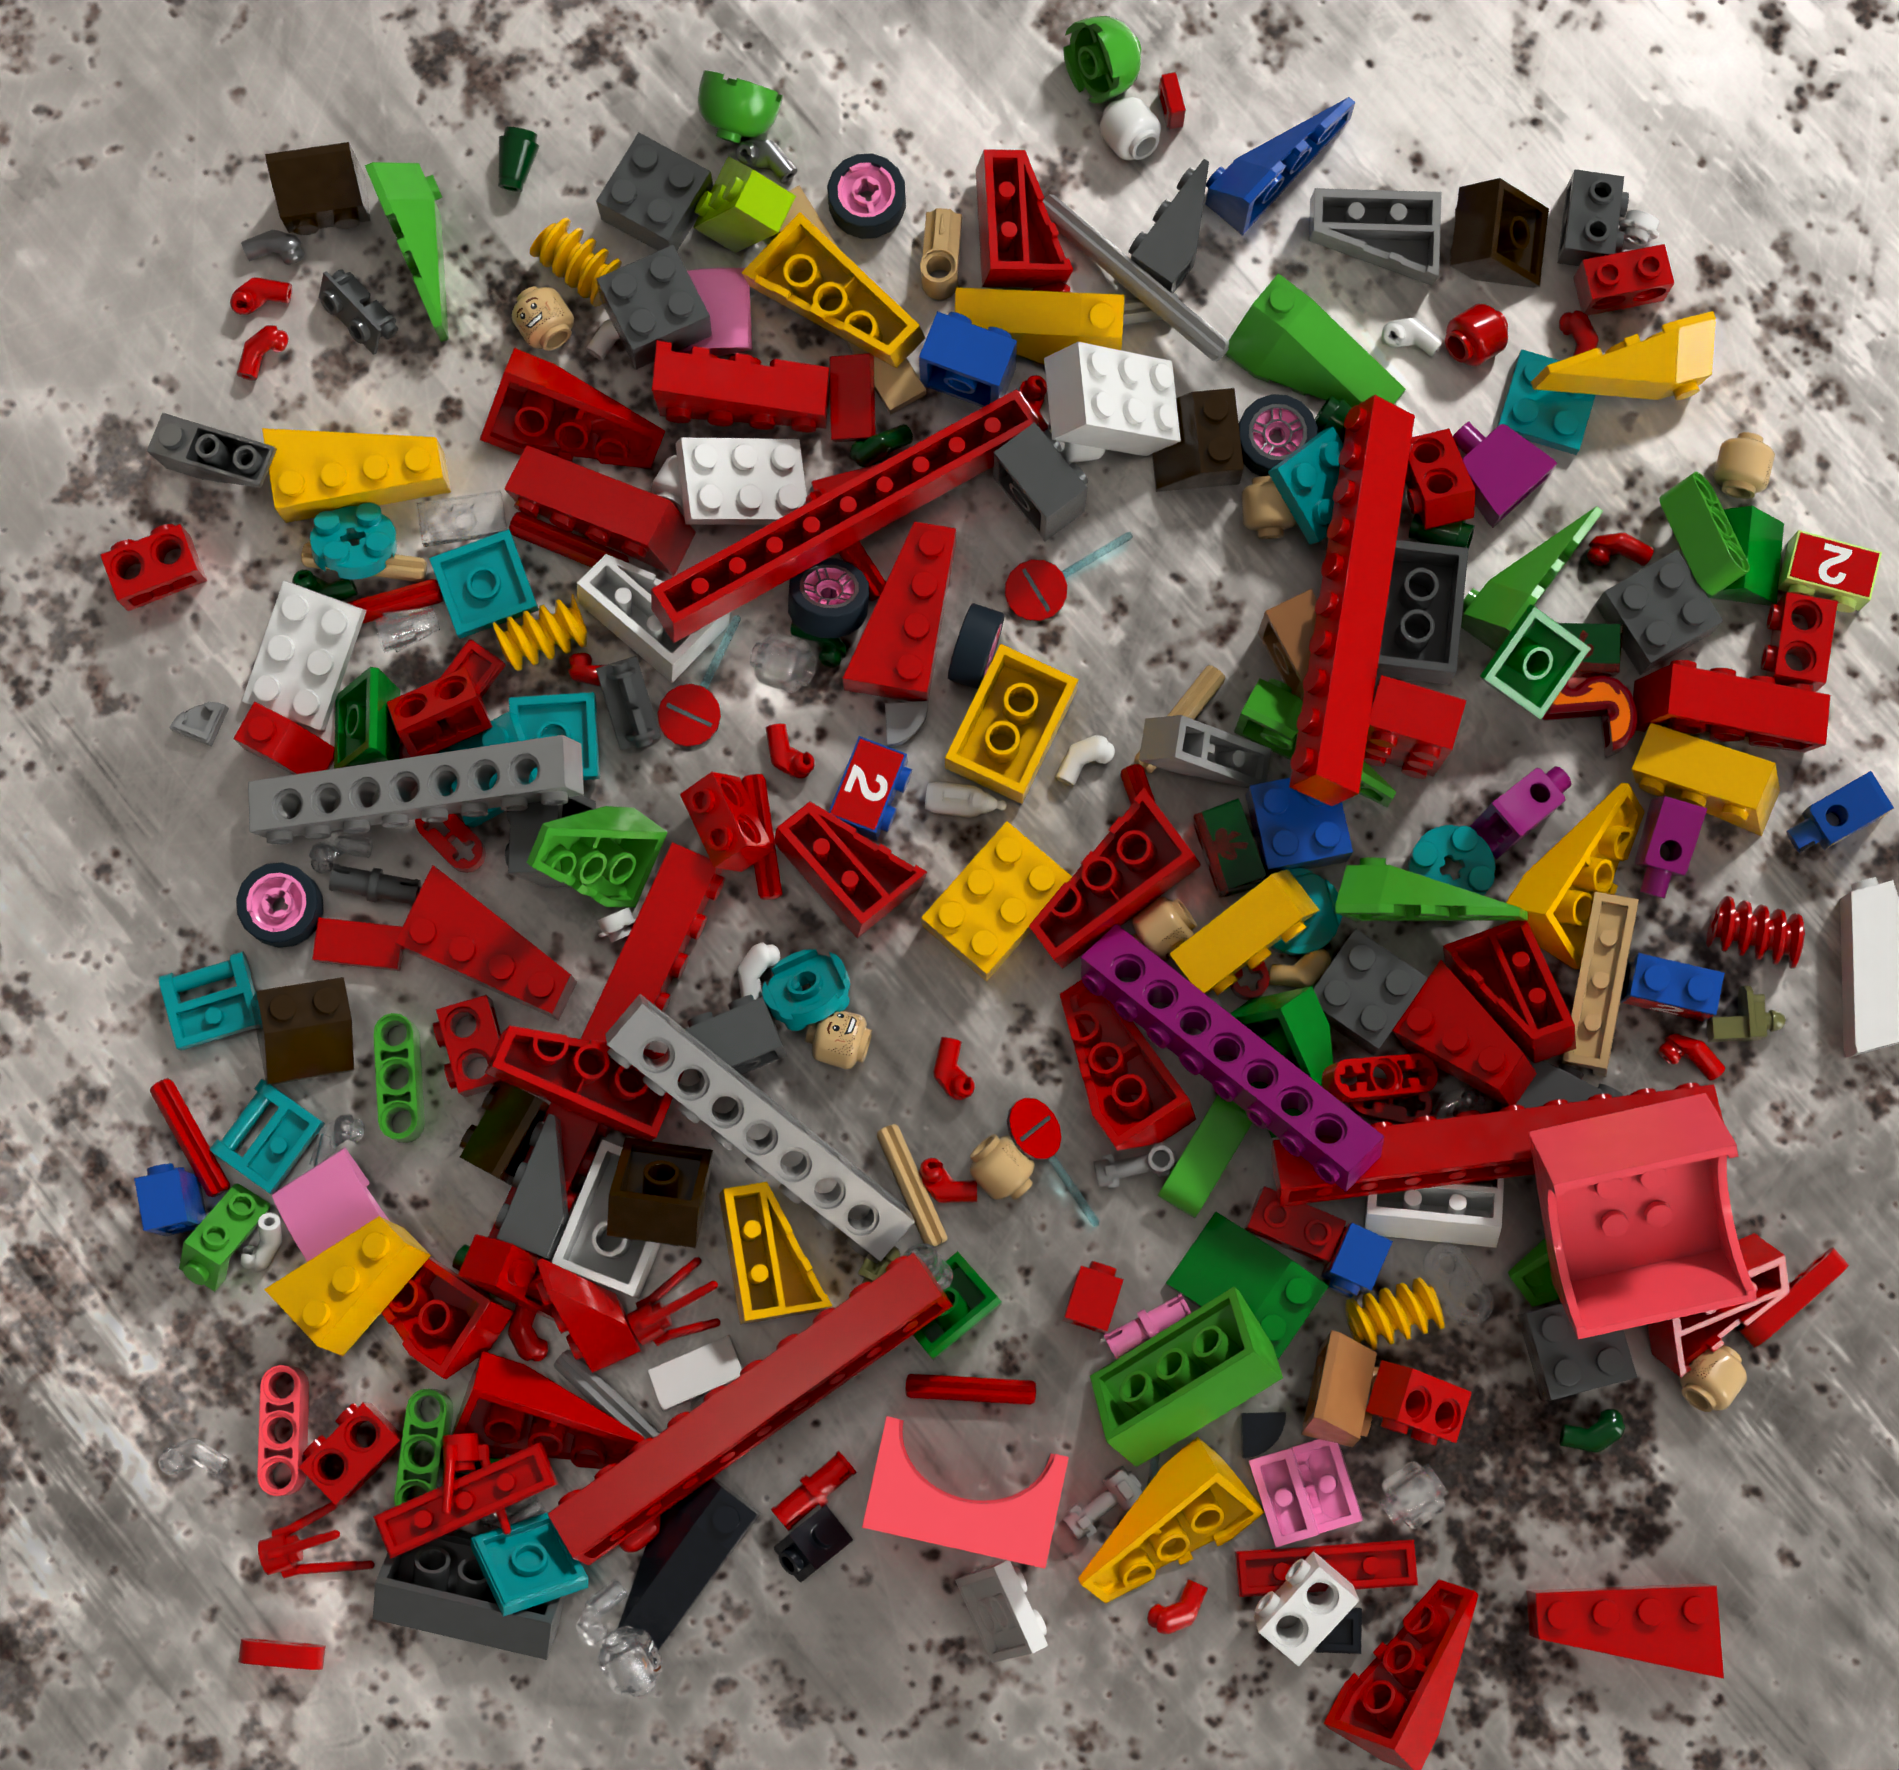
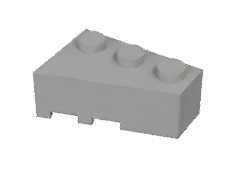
M1315 188L1310 198L1309 241L1432 286L1439 277L1442 192Z

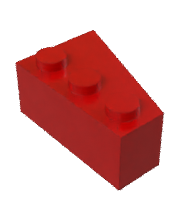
M984 149L975 169L982 287L1035 288L1057 282L1066 284L1073 272V267L1069 258H1066L1058 240V230L1055 223L1051 222L1043 203L1044 195L1026 151Z
M809 801L777 827L774 844L854 936L859 938L923 885L927 871L917 865L915 867L892 854L891 849L881 843L877 845L857 833L856 828Z
M1510 921L1443 945L1445 965L1534 1063L1576 1049L1575 1024L1528 921Z
M1442 960L1439 961L1392 1030L1407 1051L1413 1054L1422 1053L1427 1055L1439 1069L1505 1106L1516 1105L1537 1074L1525 1054Z
M1753 1233L1738 1240L1748 1274L1756 1289L1757 1301L1647 1324L1652 1355L1680 1378L1692 1370L1688 1364L1707 1349L1715 1352L1724 1345L1721 1338L1740 1323L1747 1327L1790 1293L1785 1255L1757 1234Z

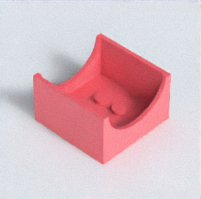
M1706 1093L1528 1132L1552 1283L1578 1340L1757 1301L1756 1289L1748 1274L1737 1238L1728 1191L1727 1156L1729 1159L1738 1157L1737 1144Z
M886 1416L862 1528L1046 1568L1069 1457L1051 1453L1041 1475L1030 1486L1012 1496L995 1500L965 1499L937 1488L918 1472L904 1446V1420Z

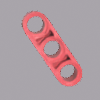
M287 1365L273 1366L265 1372L260 1384L257 1477L258 1484L262 1490L273 1496L295 1494L303 1487L306 1480V1474L299 1466L307 1459L303 1452L308 1447L309 1380L305 1372L298 1367ZM284 1373L292 1376L295 1385L291 1395L286 1398L279 1396L276 1391V1382ZM282 1418L288 1419L293 1426L292 1436L285 1443L278 1441L274 1433L275 1425ZM280 1463L286 1464L292 1474L291 1481L284 1488L278 1487L273 1481L274 1469Z

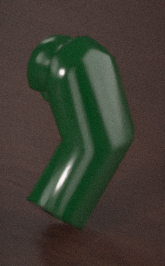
M902 424L871 436L867 440H858L851 447V458L861 467L876 465L892 451L911 444L913 434L907 425Z
M300 570L292 578L293 584L340 601L358 595L357 588L352 579L341 578L328 583L313 575L309 570Z
M792 621L790 627L791 635L816 642L822 649L818 658L823 665L829 668H835L840 665L841 658L846 657V645L840 637L819 638L805 633Z
M1605 1409L1601 1412L1598 1422L1589 1429L1563 1424L1559 1444L1560 1446L1594 1453L1601 1452L1622 1437L1625 1430L1623 1416L1615 1409Z

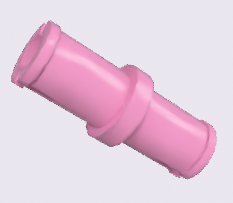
M1180 1293L1175 1298L1147 1313L1145 1309L1137 1312L1138 1318L1103 1336L1117 1360L1192 1312Z

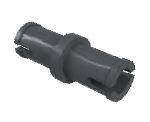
M336 863L333 866L334 871L331 872L329 881L330 891L366 896L367 901L375 903L378 899L410 906H413L420 892L421 880L383 874V869L373 868L371 872L340 866V864Z

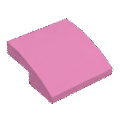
M710 268L687 271L710 315L712 336L677 352L691 353L692 347L696 346L709 348L710 354L719 357L752 350L750 286L741 274L745 268Z
M345 1147L272 1194V1198L286 1227L307 1262L378 1216L389 1220L367 1189L370 1182Z
M1316 1439L1249 1460L1275 1547L1363 1521L1340 1444Z

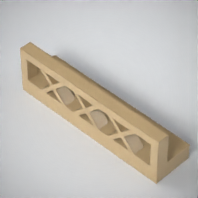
M1595 892L1571 1014L1575 1024L1576 1049L1564 1053L1563 1063L1593 1069L1594 1075L1606 1077L1639 899Z

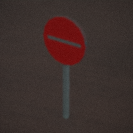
M1126 532L1063 571H1060L1056 565L1045 560L1031 559L1020 563L1010 572L1005 583V597L1009 608L1018 617L1027 621L1041 622L1054 617L1063 608L1067 599L1068 585L1065 578L1131 540L1133 534Z
M735 615L732 618L700 686L695 684L679 685L670 690L660 702L657 713L659 726L664 735L677 745L685 747L699 746L710 740L719 728L721 720L720 705L713 693L707 689L741 621L739 615Z
M1024 1098L1015 1102L1009 1109L1007 1116L1008 1133L1014 1145L1023 1155L1032 1160L1043 1161L1048 1159L1091 1225L1098 1226L1099 1219L1055 1156V1153L1060 1148L1062 1138L1060 1125L1055 1114L1046 1104L1034 1098Z

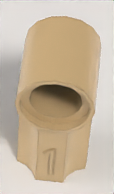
M936 208L934 211L926 212L923 256L920 262L921 282L925 294L936 300L951 297L959 284L958 265L962 214L955 213L951 209ZM935 270H945L949 273L943 278H934L930 275Z

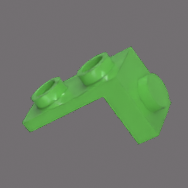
M234 1184L184 1241L179 1269L183 1271L191 1282L197 1285H205L215 1292L226 1279L230 1257L258 1226L259 1218L263 1214L269 1213L270 1203L242 1185Z

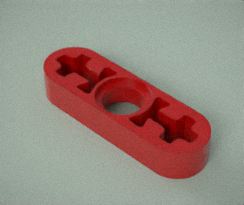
M1422 1053L1344 1059L1326 1067L1322 1074V1087L1342 1103L1413 1097L1432 1090L1437 1083L1438 1072L1431 1058ZM1375 1067L1382 1069L1387 1077L1385 1089L1380 1088L1374 1081L1373 1071ZM1409 1070L1418 1072L1419 1078L1414 1077L1403 1080L1402 1073ZM1340 1076L1342 1078L1357 1076L1358 1083L1350 1086L1345 1083L1342 1084Z
M1834 1247L1830 1248L1789 1283L1790 1293L1747 1327L1742 1325L1738 1331L1753 1348L1761 1345L1839 1277L1849 1264Z

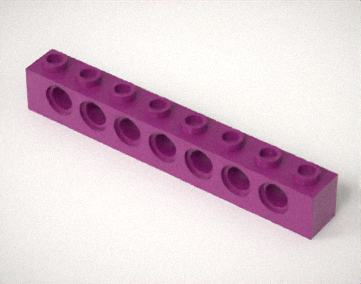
M1115 924L1081 956V980L1092 994L1105 997L1114 1005L1115 1010L1124 1020L1128 1022L1134 1021L1146 1030L1148 1037L1155 1045L1162 1049L1167 1047L1177 1055L1187 1071L1193 1075L1200 1074L1208 1080L1222 1099L1227 1102L1234 1101L1246 1111L1247 1117L1254 1125L1260 1129L1267 1128L1280 1139L1282 1146L1290 1154L1296 1157L1301 1155L1314 1166L1318 1176L1326 1183L1331 1185L1335 1183L1346 1192L1381 1157L1384 1136L1119 925ZM1132 977L1136 980L1133 982H1123L1119 979ZM1165 1003L1169 1006L1159 1009L1153 1007L1152 1004ZM1187 1029H1198L1202 1033L1190 1035L1184 1031ZM1229 1055L1234 1057L1235 1060L1224 1062L1217 1057ZM1259 1081L1264 1082L1269 1086L1267 1088L1258 1089L1251 1086L1250 1084ZM1294 1108L1300 1110L1303 1114L1291 1116L1286 1114L1284 1110ZM1321 1136H1331L1337 1142L1327 1144L1321 1142L1318 1138Z

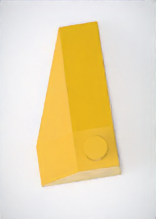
M956 287L955 313L968 317L972 324L987 330L988 327H997L1007 331L1012 336V339L1017 340V355L1045 365V357L1076 342L1117 350L1122 349L1124 294Z
M1621 783L1534 864L1523 875L1506 902L1528 912V923L1539 947L1574 969H1580L1594 894L1595 892L1615 895L1618 885L1613 883L1619 861L1628 859L1645 813L1628 783Z

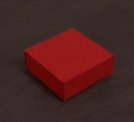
M1176 72L1164 74L1160 78L1158 96L1166 127H1169V130L1183 127L1186 109Z

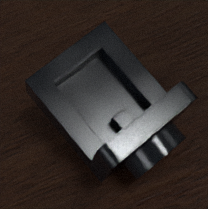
M825 1505L775 1545L774 1550L779 1555V1562L784 1570L794 1575L799 1582H802L851 1543L853 1539L828 1506Z

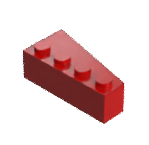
M657 340L652 392L659 415L666 417V420L674 423H689L691 419L707 420L711 425L722 427L731 426L733 422L749 423L751 427L762 430L773 429L775 425L791 426L793 430L803 433L815 432L816 428L826 429L830 394L829 367L773 359L770 361V366L761 365L762 362L758 358L741 353H735L734 356L729 357L727 360L710 354L709 348L696 346L692 347L691 353L671 351V342Z
M526 445L504 488L514 499V507L520 512L537 518L539 514L548 518L551 523L569 532L574 530L601 545L609 546L672 576L677 572L696 534V531L690 524H685V518L670 500L529 445Z
M914 521L842 678L844 691L911 702L929 701L956 547V528Z
M1673 660L1670 662V665L1634 681L1633 700L1637 709V726L1635 731L1645 732L1650 723L1667 726L1669 729L1684 734H1701L1707 731L1710 732V740L1737 742L1744 740L1745 737H1749L1750 746L1805 753L1826 745L1831 695L1814 692V686L1795 683L1784 686L1775 684V679L1769 676L1744 678L1736 676V671L1733 669L1712 668L1709 671L1697 668V663L1693 661Z
M1144 787L1134 798L1135 802L1122 817L1119 816L1108 829L1110 832L1093 852L1090 851L1080 863L1081 867L1072 878L1060 887L1029 925L1049 955L1062 969L1089 950L1115 924L1121 926L1202 866Z
M432 865L395 944L414 956L559 1021L577 984L574 977L437 867Z
M511 1025L502 1032L485 1071L490 1076L640 1140L652 1141L657 1138L673 1099L667 1092L660 1096L651 1090L642 1080L645 1075L633 1065L626 1069L618 1064L608 1054L607 1051L610 1047L607 1045V1042L567 1037V1035ZM649 1049L643 1050V1054L651 1059H657L664 1055V1053L653 1052V1050ZM684 1071L679 1075L678 1082H680Z
M1702 1583L1526 1590L1529 1636L1724 1679L1717 1586Z

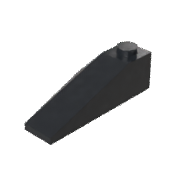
M715 1477L662 1513L659 1534L645 1547L616 1632L649 1658L653 1659L657 1649L659 1651L761 1513ZM650 1638H652L654 1641V1648L649 1656L648 1646L651 1641Z

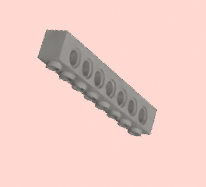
M557 735L249 781V832L267 838V843L288 844L293 842L294 836L305 835L306 838L324 839L331 837V831L344 830L346 833H366L370 831L371 825L382 824L383 827L401 828L408 826L409 820L422 818L424 822H443L448 820V814L461 813L462 816L479 817L487 815L490 808L501 807L504 811H521L528 808V803L539 801L543 805H563L568 803V797L584 795L582 744L567 736ZM537 767V776L535 780L529 784L530 773L534 768ZM497 773L496 784L490 789V780ZM457 779V787L450 795V787ZM418 785L417 794L411 800V792ZM378 791V799L372 806L373 796ZM339 797V798H340L339 805H338V807L334 810V809H333V808H334V803H335L336 799ZM301 803L300 811L295 816L296 808Z
M641 994L637 996L605 1034L607 1045L610 1047L607 1052L618 1064L626 1069L631 1065L636 1067L645 1075L642 1080L651 1090L660 1096H663L666 1092L680 1102L677 1108L685 1117L696 1124L700 1119L714 1129L711 1135L718 1143L730 1151L736 1147L748 1157L745 1159V1162L752 1170L764 1178L770 1174L782 1184L779 1186V1189L786 1197L796 1204H800L803 1200L815 1209L812 1213L814 1218L828 1230L833 1231L837 1227L849 1236L846 1239L847 1244L861 1256L866 1257L870 1253L881 1262L914 1224V1218L905 1205ZM653 1041L663 1042L668 1047L666 1053L657 1059L648 1058L643 1054L646 1045ZM687 1069H696L702 1073L700 1081L693 1086L680 1084L678 1077ZM728 1096L736 1100L734 1108L727 1113H718L712 1109L714 1102L720 1097ZM755 1124H765L770 1128L767 1136L760 1140H752L746 1134L749 1128ZM787 1152H801L803 1159L798 1165L787 1167L780 1163L782 1157ZM823 1178H832L837 1181L835 1188L828 1193H818L814 1188L817 1182ZM862 1204L870 1207L869 1213L860 1220H853L848 1217L849 1211L856 1205Z

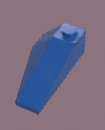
M1348 97L1236 158L1226 169L1222 166L1219 167L1206 183L1208 191L1205 205L1243 236L1351 119L1355 101Z

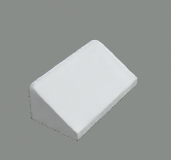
M730 1335L649 1369L648 1373L662 1411H667L709 1393L716 1387L730 1384L740 1377V1371L743 1367Z

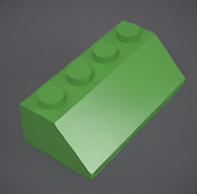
M1232 1287L1124 1354L1119 1359L1095 1372L1090 1378L1106 1442L1135 1467H1138L1283 1379L1271 1341L1239 1290Z

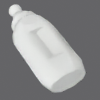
M935 781L928 783L925 809L932 813L971 818L982 813L987 814L996 808L1003 811L1007 806L1004 800L997 801L990 793H985L981 788L974 785Z

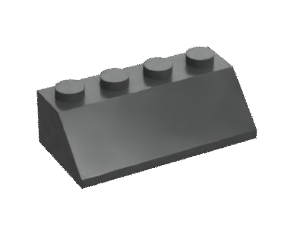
M455 1530L395 1558L390 1559L387 1553L375 1582L374 1620L547 1660L559 1627L566 1595L503 1617L471 1549V1537L477 1536L476 1534Z

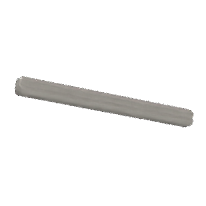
M1049 194L1045 197L1043 203L1050 220L1055 223L1057 230L1212 361H1219L1229 350L1227 339L1055 195Z

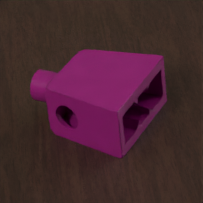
M1468 421L1453 435L1456 445L1466 454L1463 461L1475 487V505L1492 528L1550 477L1558 464L1553 458L1505 424H1500L1485 438Z
M1554 766L1546 774L1537 767L1492 802L1469 827L1474 829L1487 842L1493 856L1497 860L1566 801L1563 792L1571 787V779L1558 766Z
M1667 796L1651 799L1635 858V865L1646 868L1640 892L1665 899L1671 877L1686 875L1707 808ZM1663 843L1670 849V856L1667 860H1664L1660 855V847Z

